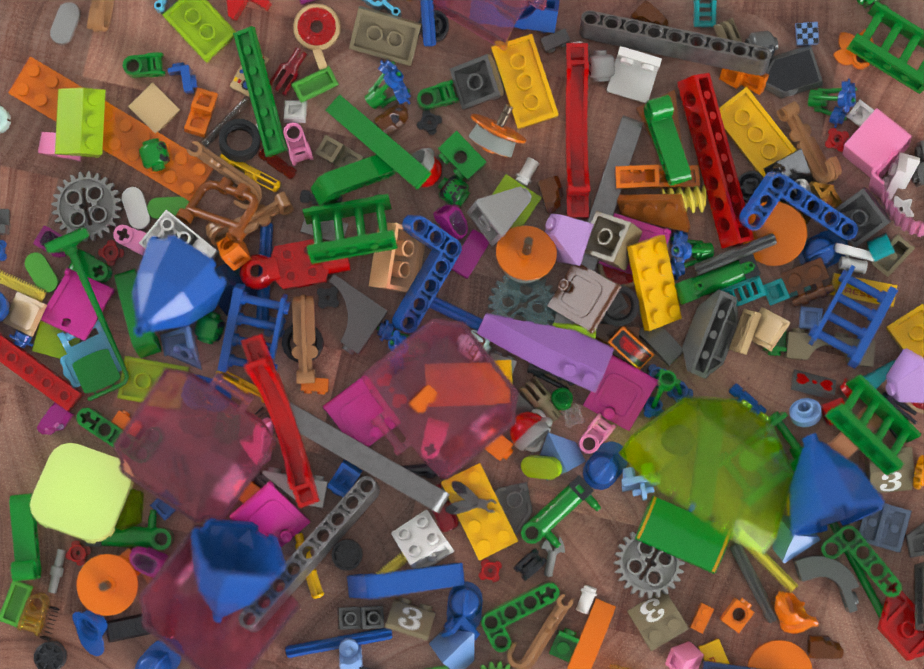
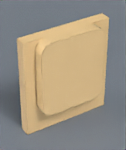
M153 82L128 106L155 134L162 130L180 111Z
M17 291L10 306L9 314L3 323L33 337L47 305Z
M762 307L758 312L761 314L752 341L772 351L791 323Z

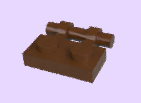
M822 257L780 274L788 293L797 291L799 297L792 299L794 307L808 305L812 300L820 297L823 299L828 297V294L835 292L832 283L824 286L822 280L830 277ZM816 284L817 289L806 294L804 288Z

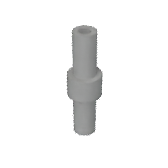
M57 550L55 563L51 566L50 575L52 576L48 588L50 593H57L60 577H63V563L66 550Z

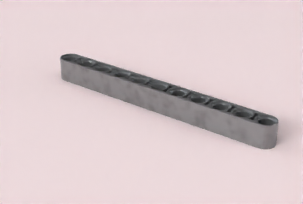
M622 116L587 220L588 223L592 222L596 211L613 216L617 199L621 192V189H616L615 166L630 165L643 126L642 121ZM584 253L581 264L594 271L598 260ZM558 312L553 322L576 324Z

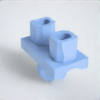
M654 463L643 465L644 475L641 476L635 475L634 467L624 468L623 479H621L622 492L632 490L633 496L641 495L642 500L645 501L647 500V494L654 493L653 486L661 485V474L657 472Z
M345 639L339 645L340 669H359L362 666V648L353 639Z

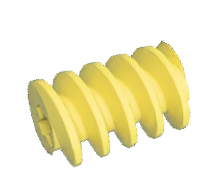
M703 185L701 191L698 186H694L693 192L689 186H686L684 193L681 187H677L675 193L672 187L668 188L667 194H682L686 212L687 208H690L692 213H695L696 207H699L700 212L703 213L706 206L705 185ZM661 188L660 194H666L663 188Z

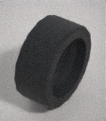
M233 119L221 128L219 148L226 158L234 162H245L257 154L260 147V133L251 121ZM243 130L251 135L252 144L243 151L231 149L227 144L228 135L233 131Z
M620 285L621 289L618 292L625 294L629 298L631 309L622 318L611 317L606 311L602 319L613 326H624L631 323L639 311V300L636 293L624 285Z
M292 324L285 330L282 336V347L289 359L299 363V360L292 356L290 339L293 335ZM316 326L315 347L318 349V355L312 361L320 355L324 343L322 334Z

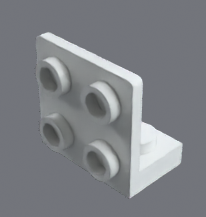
M620 46L615 61V74L610 77L607 92L646 103L649 100L662 58Z
M424 510L391 533L413 569L433 566L454 552L428 510Z

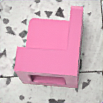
M688 641L672 647L665 664L670 669H699L704 654Z

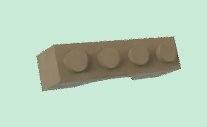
M792 328V332H786L785 347H787V352H784L783 358L808 360L813 351L820 346L831 345L818 338L813 345H810L808 343L811 337L808 336V333H805V329ZM835 333V336H833L851 347L853 345L857 347L860 341L858 338H848L846 333ZM875 340L871 341L858 366L873 367ZM842 352L848 364L850 358L847 357L848 354Z

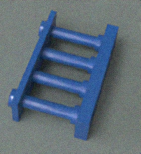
M851 265L848 271L844 269L838 279L841 284L818 326L814 324L808 336L811 339L808 344L813 345L817 338L848 354L847 357L850 360L847 365L855 369L862 360L898 289L892 286L887 291L882 290V292L851 276L855 269V266ZM848 283L876 298L877 302L880 303L878 308L871 310L841 294L846 284ZM837 301L867 317V320L870 321L867 328H860L834 314L832 310ZM829 320L857 335V338L860 340L857 347L854 345L851 347L822 331L826 321Z
M237 283L234 286L217 371L226 373L229 367H233V365L244 367L248 362L247 359L235 357V354H232L233 347L242 345L241 340L247 339L236 333L238 325L241 326V324L274 331L272 343L266 342L273 363L275 362L284 314L288 315L290 308L287 294H284L279 302L248 295V292H245L246 285ZM248 303L278 310L276 322L245 316L244 313H241L242 304ZM274 363V366L277 371L278 364Z

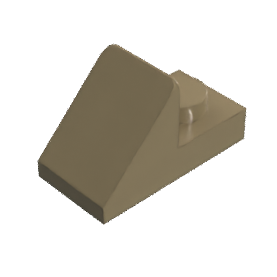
M900 233L890 239L895 253L871 263L887 277L916 248L915 245Z

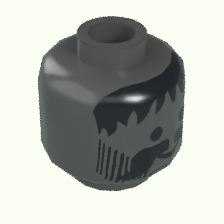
M770 31L752 32L745 39V43L769 49L771 58L774 56L775 50H778V40Z

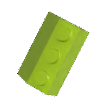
M91 88L58 89L55 154L99 158L102 155L106 90Z

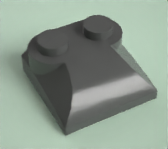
M490 54L483 55L450 69L462 110L490 100L499 99L503 96L504 86L497 64Z
M865 187L836 208L837 211L857 224L858 233L853 239L849 240L853 247H857L891 222L886 211ZM848 224L842 227L843 233L848 231Z

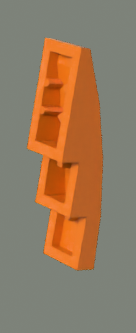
M689 165L691 180L672 186L668 185L662 166H615L616 189L700 187L699 165Z
M597 598L594 600L580 634V640L576 644L567 669L592 668L614 614L615 606Z

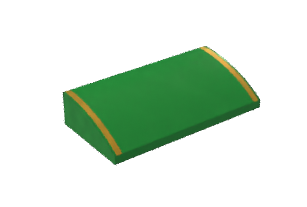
M653 496L648 501L635 539L715 574L733 531Z

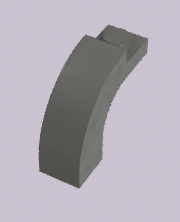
M807 555L793 559L799 581L804 582L817 577L831 579L838 587L846 612L858 611L856 605L859 604L856 592H852L851 589L859 587V584L846 566L834 559L820 555Z

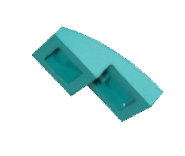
M887 232L867 241L874 262L895 253Z
M782 278L763 285L770 306L799 295L797 291L789 294ZM811 285L804 288L805 292L812 289Z

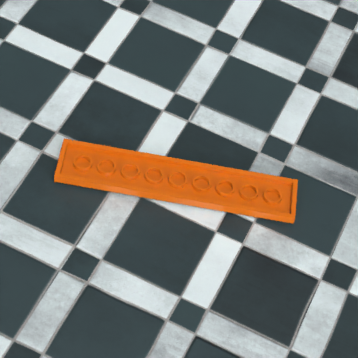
M30 56L8 93L56 122L58 89L83 87ZM105 101L102 150L190 201L200 185L209 179L214 169L197 157L189 155L184 147L158 132L155 134V130ZM155 138H159V141L166 143L170 156V161L165 164V169L157 172L144 168L139 154V149L143 146L142 143Z

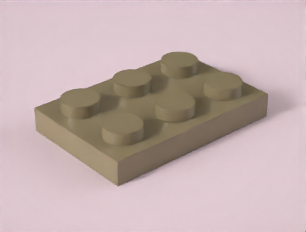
M359 6L349 49L411 66L422 23Z

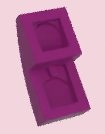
M474 229L471 231L462 246L461 254L451 270L466 279L469 278L490 244L483 234Z

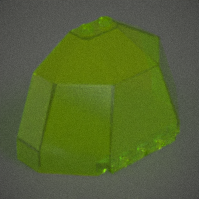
M685 395L631 434L619 454L647 481L652 484L659 483L656 488L668 496L675 490L677 493L673 500L686 509H689L691 504L694 503L696 506L692 510L693 514L705 522L711 516L714 517L710 525L722 534L726 531L727 536L733 541L763 555L767 552L777 538L794 476L791 462L773 423L770 422L772 418L762 411L758 414L752 410L753 405L745 399L739 401L734 398Z

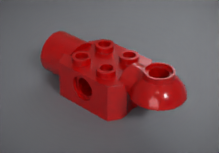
M314 239L274 246L271 257H266L262 254L251 255V260L240 267V277L247 287L254 290L264 289L273 281H276L284 291L324 284L327 283L330 274L351 270L349 258L311 264L307 245L314 244ZM255 266H261L263 269V273L259 277H253L251 274Z

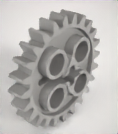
M90 171L87 172L86 177H84L82 172H79L77 179L75 176L70 175L71 182L63 180L65 187L57 186L61 192L60 195L53 194L58 201L51 203V205L57 207V210H54L52 214L59 216L55 223H63L59 229L62 231L68 229L66 232L68 234L79 228L86 227L92 241H96V235L103 239L104 231L111 234L109 227H117L114 219H121V217L116 213L123 210V208L117 206L118 203L122 202V199L115 197L120 192L118 190L112 191L115 184L110 183L106 185L108 182L107 177L100 181V174L96 173L93 178ZM83 188L86 189L87 202L92 205V207L88 208L90 218L92 219L91 226L88 223V212L83 209L86 206L85 197L82 192ZM94 189H100L101 191L98 199L91 198V192ZM73 193H78L79 201L71 204L70 196ZM104 210V218L97 221L95 219L96 212ZM77 214H82L83 222L75 225L74 217Z
M631 532V540L624 537L623 541L626 545L619 544L617 547L621 552L614 554L619 558L618 561L613 562L614 565L619 566V569L614 572L617 574L621 573L622 575L618 582L625 580L626 583L623 588L632 587L630 594L639 591V598L643 597L644 593H646L648 599L652 598L653 593L656 598H659L661 595L660 591L665 595L668 594L667 587L675 589L673 581H681L677 574L684 573L683 570L679 569V566L684 565L685 562L679 561V558L658 550L651 561L653 566L647 568L643 579L639 580L640 574L647 566L645 560L652 557L655 548L649 546V553H642L640 545L643 542L636 540V534ZM660 554L667 555L669 560L667 565L660 563ZM631 561L638 563L639 571L637 573L630 570L629 565ZM650 572L658 576L656 584H652L649 581L648 576Z

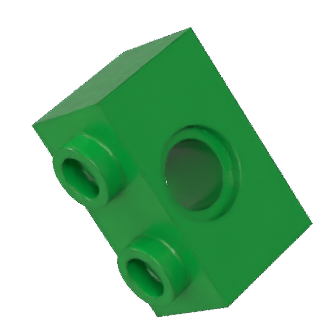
M455 131L438 148L440 153L438 157L446 165L450 163L455 168L453 173L461 180L465 179L467 182L487 163L458 131ZM457 153H464L467 156V160L464 163H458L454 157Z

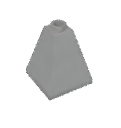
M520 186L476 200L467 211V214L493 247L506 234L529 204L532 197L526 188L522 189Z

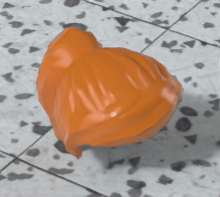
M778 592L775 596L774 610L780 620V628L784 632L797 634L813 626H819L815 616L807 615L804 609L805 602L800 601L793 593Z

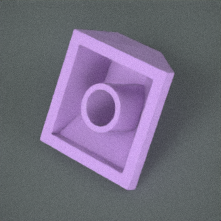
M550 214L545 224V232L555 243L557 250L556 262L580 266L594 224L560 214Z
M907 348L903 349L886 375V392L898 402L924 403V358Z

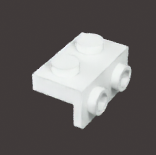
M899 152L895 162L891 163L887 177L883 178L890 200H892L897 188L906 189L920 163V158Z

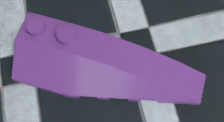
M488 313L485 314L477 331V334L516 356L594 393L605 374L614 351L612 346L573 329H562L552 325L546 326L531 321H520Z

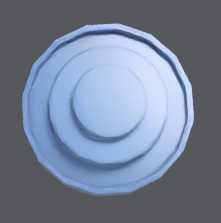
M811 398L799 399L789 409L790 419L799 427H811L817 424L822 417L821 406L819 402Z

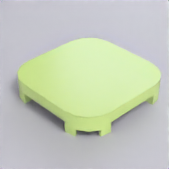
M62 444L53 450L47 460L31 498V513L37 522L45 528L49 527L85 540L87 543L95 544V542L103 541L114 533V527L130 489L133 490L134 480L132 472L127 464L119 458L79 444Z

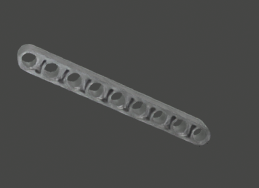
M585 11L581 15L579 33L581 37L587 40L753 75H764L769 67L771 52L763 46L596 11Z
M289 402L300 434L433 511L440 513L450 495L449 493Z
M364 476L356 482L286 561L285 570L267 591L241 612L239 616L241 626L250 632H258L368 509L380 494V488L372 477ZM373 485L370 492H364L365 486ZM358 501L356 508H349L351 502ZM344 517L342 524L335 525L337 518ZM329 533L328 540L321 542L322 535ZM309 550L315 551L313 557L306 558ZM300 566V571L296 575H292V569ZM280 583H285V588L277 592V586ZM270 599V605L263 609L262 603ZM251 616H255V622L252 625H248V619Z

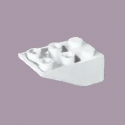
M168 210L164 211L139 242L146 249L151 236L166 239L169 235H175L213 260L219 254V251Z

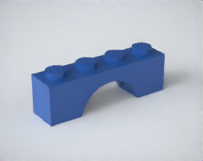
M472 0L469 21L481 24H496L501 27H516L522 30H536L542 33H555L560 0H535L534 3L524 8L510 7L501 0Z

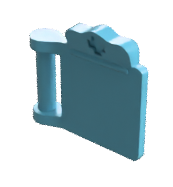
M99 319L93 329H97L99 334L72 347L68 341L76 338L75 336L64 332L57 334L67 353L60 359V363L63 366V375L70 380L73 387H79L81 384L72 364L95 351L108 349L118 372L122 371Z

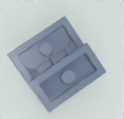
M884 503L882 510L862 518L859 533L868 544L901 553L912 511Z

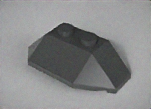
M718 290L697 307L682 346L688 372L706 379L709 374L724 364L739 323L736 306L737 297Z

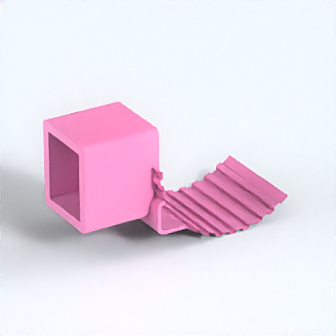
M876 108L845 143L842 155L871 178L869 190L881 199L882 206L885 207L884 210L888 213L889 219L895 222L896 226H900L902 231L906 230L911 235L916 234L917 237L924 236V224L921 221H913L914 219L911 217L907 218L906 214L899 212L898 207H894L893 201L889 199V193L886 192L884 181L881 180L889 170L891 163L895 162L899 152L904 153L909 147L912 136Z

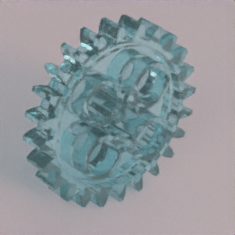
M503 275L504 283L498 280L496 282L499 289H491L495 296H489L488 298L489 301L494 302L488 305V309L494 310L490 314L510 318L521 315L526 321L546 326L549 325L548 322H554L555 318L551 314L554 315L557 312L547 305L555 293L549 292L553 287L552 285L545 286L546 278L532 283H520ZM528 286L531 289V294H522L520 288ZM534 295H539L538 298L530 301L527 304L526 309L524 307H521L512 315L507 316L508 312L516 309L519 306L520 301L522 303H525L528 300H530ZM509 297L513 300L514 304L507 307L503 304L502 299ZM534 304L542 305L543 312H535L532 306Z

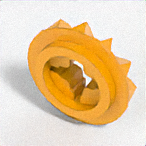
M924 455L918 458L913 478V487L919 490L924 486Z

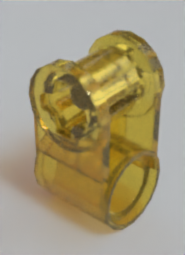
M41 592L35 593L27 599L17 625V630L21 631L23 629L39 637L50 603L49 597ZM34 598H38L41 600V609H38L34 606Z

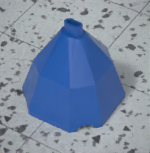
M169 235L166 239L151 236L132 289L136 318L134 333L141 337L144 332L185 327L215 310L227 282L223 276L218 277L214 271L216 266L214 260L175 235Z
M816 433L802 438L804 448H802L790 486V532L792 537L828 531L827 525L840 521L842 526L849 525L882 510L884 505L883 498L856 464L824 442L819 441Z
M210 518L202 528L196 527L192 530L193 569L198 589L210 607L213 620L216 623L222 622L223 617L250 605L261 597L285 570L286 564L278 538L273 534H270L268 537L258 531V525L253 522Z

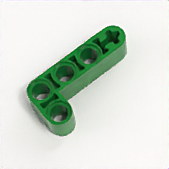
M665 95L648 100L644 106V115L669 186L689 181L692 177L672 118L674 114L673 103L670 96Z
M373 155L322 174L312 185L311 191L319 206L333 204L341 195L390 178L397 172L377 155Z
M136 268L115 274L114 278L131 343L138 356L144 358L162 352V348L155 331L144 332L141 337L134 333L136 318L132 289L138 273Z
M83 408L77 413L76 420L80 426L138 464L149 462L165 440V432L158 426L146 428L138 439L93 408ZM91 413L90 418L99 422L97 424L91 421L85 422L86 417H84V414ZM104 424H108L111 427V432L107 436L101 432ZM152 430H157L159 433V439L156 442L151 441L149 438ZM122 436H126L129 439V444L126 448L121 447L119 444V439ZM140 448H144L147 451V457L144 460H140L137 456V451Z
M33 493L11 495L9 498L15 560L11 563V577L14 582L34 580L41 577L37 520L32 515L30 508Z
M845 525L822 543L821 552L825 557L835 559L848 550L882 593L888 597H896L900 594L902 589L900 581L855 527ZM846 529L853 530L854 539L845 541L842 537L843 531ZM828 543H835L837 545V552L834 555L826 553L825 547ZM861 546L867 547L869 551L868 556L863 559L859 558L856 553L857 549ZM875 563H879L883 567L882 573L878 576L871 573V566ZM887 573H889L890 576L886 577V579L890 583H896V585L894 586L896 590L894 592L890 590H885L888 586L883 580L880 584L878 582V580L884 578L887 575Z
M543 582L483 614L481 624L494 650L505 652L510 648L511 639L505 628L506 626L558 599L560 592L554 582ZM549 586L550 589L555 588L552 592L553 596L549 597L548 594L542 596L544 601L540 603L539 597L535 592L539 591L540 595L546 592V587ZM532 596L536 599L533 607L524 605L526 597ZM509 606H513L517 610L513 617H507L504 614L505 609ZM487 617H495L497 624L494 627L486 626L485 620ZM498 636L507 638V643L504 646H497L495 644V639Z

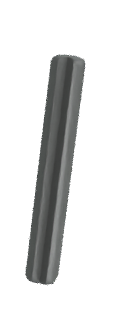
M771 233L696 263L694 265L695 271L700 275L777 244L776 237Z
M740 543L732 545L730 550L767 622L772 623L778 620L774 607Z

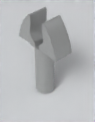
M560 537L558 541L561 545L558 548H554V550H552L547 539L541 546V549H546L548 552L544 571L546 577L553 576L556 555L559 552L565 553V547Z

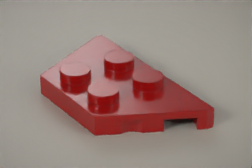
M891 584L889 586L888 591L890 590L894 592L896 590L894 588L896 584ZM902 590L896 597L886 596L877 629L906 661L924 656V631L915 630L914 603Z

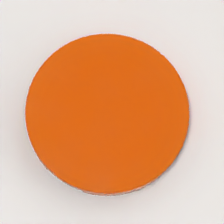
M779 201L763 226L758 230H752L754 240L771 233L775 235L777 244L753 253L754 258L765 265L780 266L791 262L801 253L807 240L808 231L804 217L795 207ZM755 214L749 216L750 224L755 221Z
M771 640L760 645L752 653L747 667L761 669H812V664L807 654L796 644L785 640Z

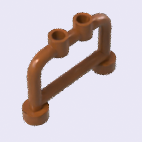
M223 177L220 182L210 180L201 184L186 208H180L175 217L185 225H190L194 218L198 217L227 227L229 230L226 236L236 243H241L246 236L243 231L257 210L258 199L256 195L250 192L251 189L246 184L239 183L236 188L233 187L234 183L230 179ZM210 189H215L223 195H233L241 201L247 200L250 202L239 222L196 207L204 194Z

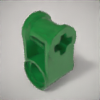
M154 52L143 55H131L123 61V69L131 78L162 77L166 75L162 64L164 53ZM137 62L139 68L134 72H130L128 70L129 64Z
M448 80L422 89L417 96L418 107L423 111H430L459 102L460 100L456 97L453 89L454 81ZM429 95L433 101L431 104L426 105L421 102V97Z
M78 248L77 254L87 277L102 283L112 278L113 271L109 265ZM71 262L68 268H70V269H72V270H74V271L76 272V270H75V268H74V266H73V264H72V262ZM98 269H102L104 272L103 276L97 272Z

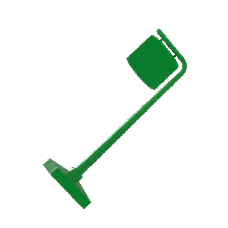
M82 227L44 243L48 254L64 251L66 256H69L125 375L123 382L114 385L120 379V374L108 349L95 351L75 361L72 367L84 393L94 392V395L87 398L88 401H92L126 385L129 380V374L77 254V245L89 237L86 227ZM112 384V387H110V388H108V389H106V390H103V391H101V392H99V393H96V391H98V390H100V389H103V388H105V387H107V386H109V385Z

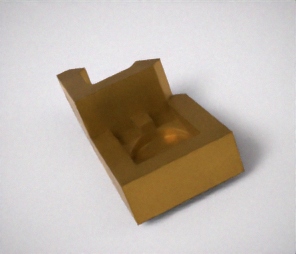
M818 182L809 183L812 194L834 209L843 203L835 191L834 185Z

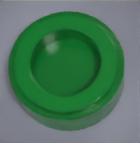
M558 388L552 393L551 402L558 410L564 411L572 406L573 395L566 388Z

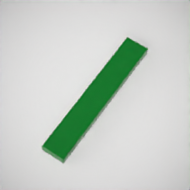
M250 26L234 32L233 35L265 156L271 157L288 151L256 29L254 26Z
M340 94L326 109L329 115L415 189L418 190L432 174Z

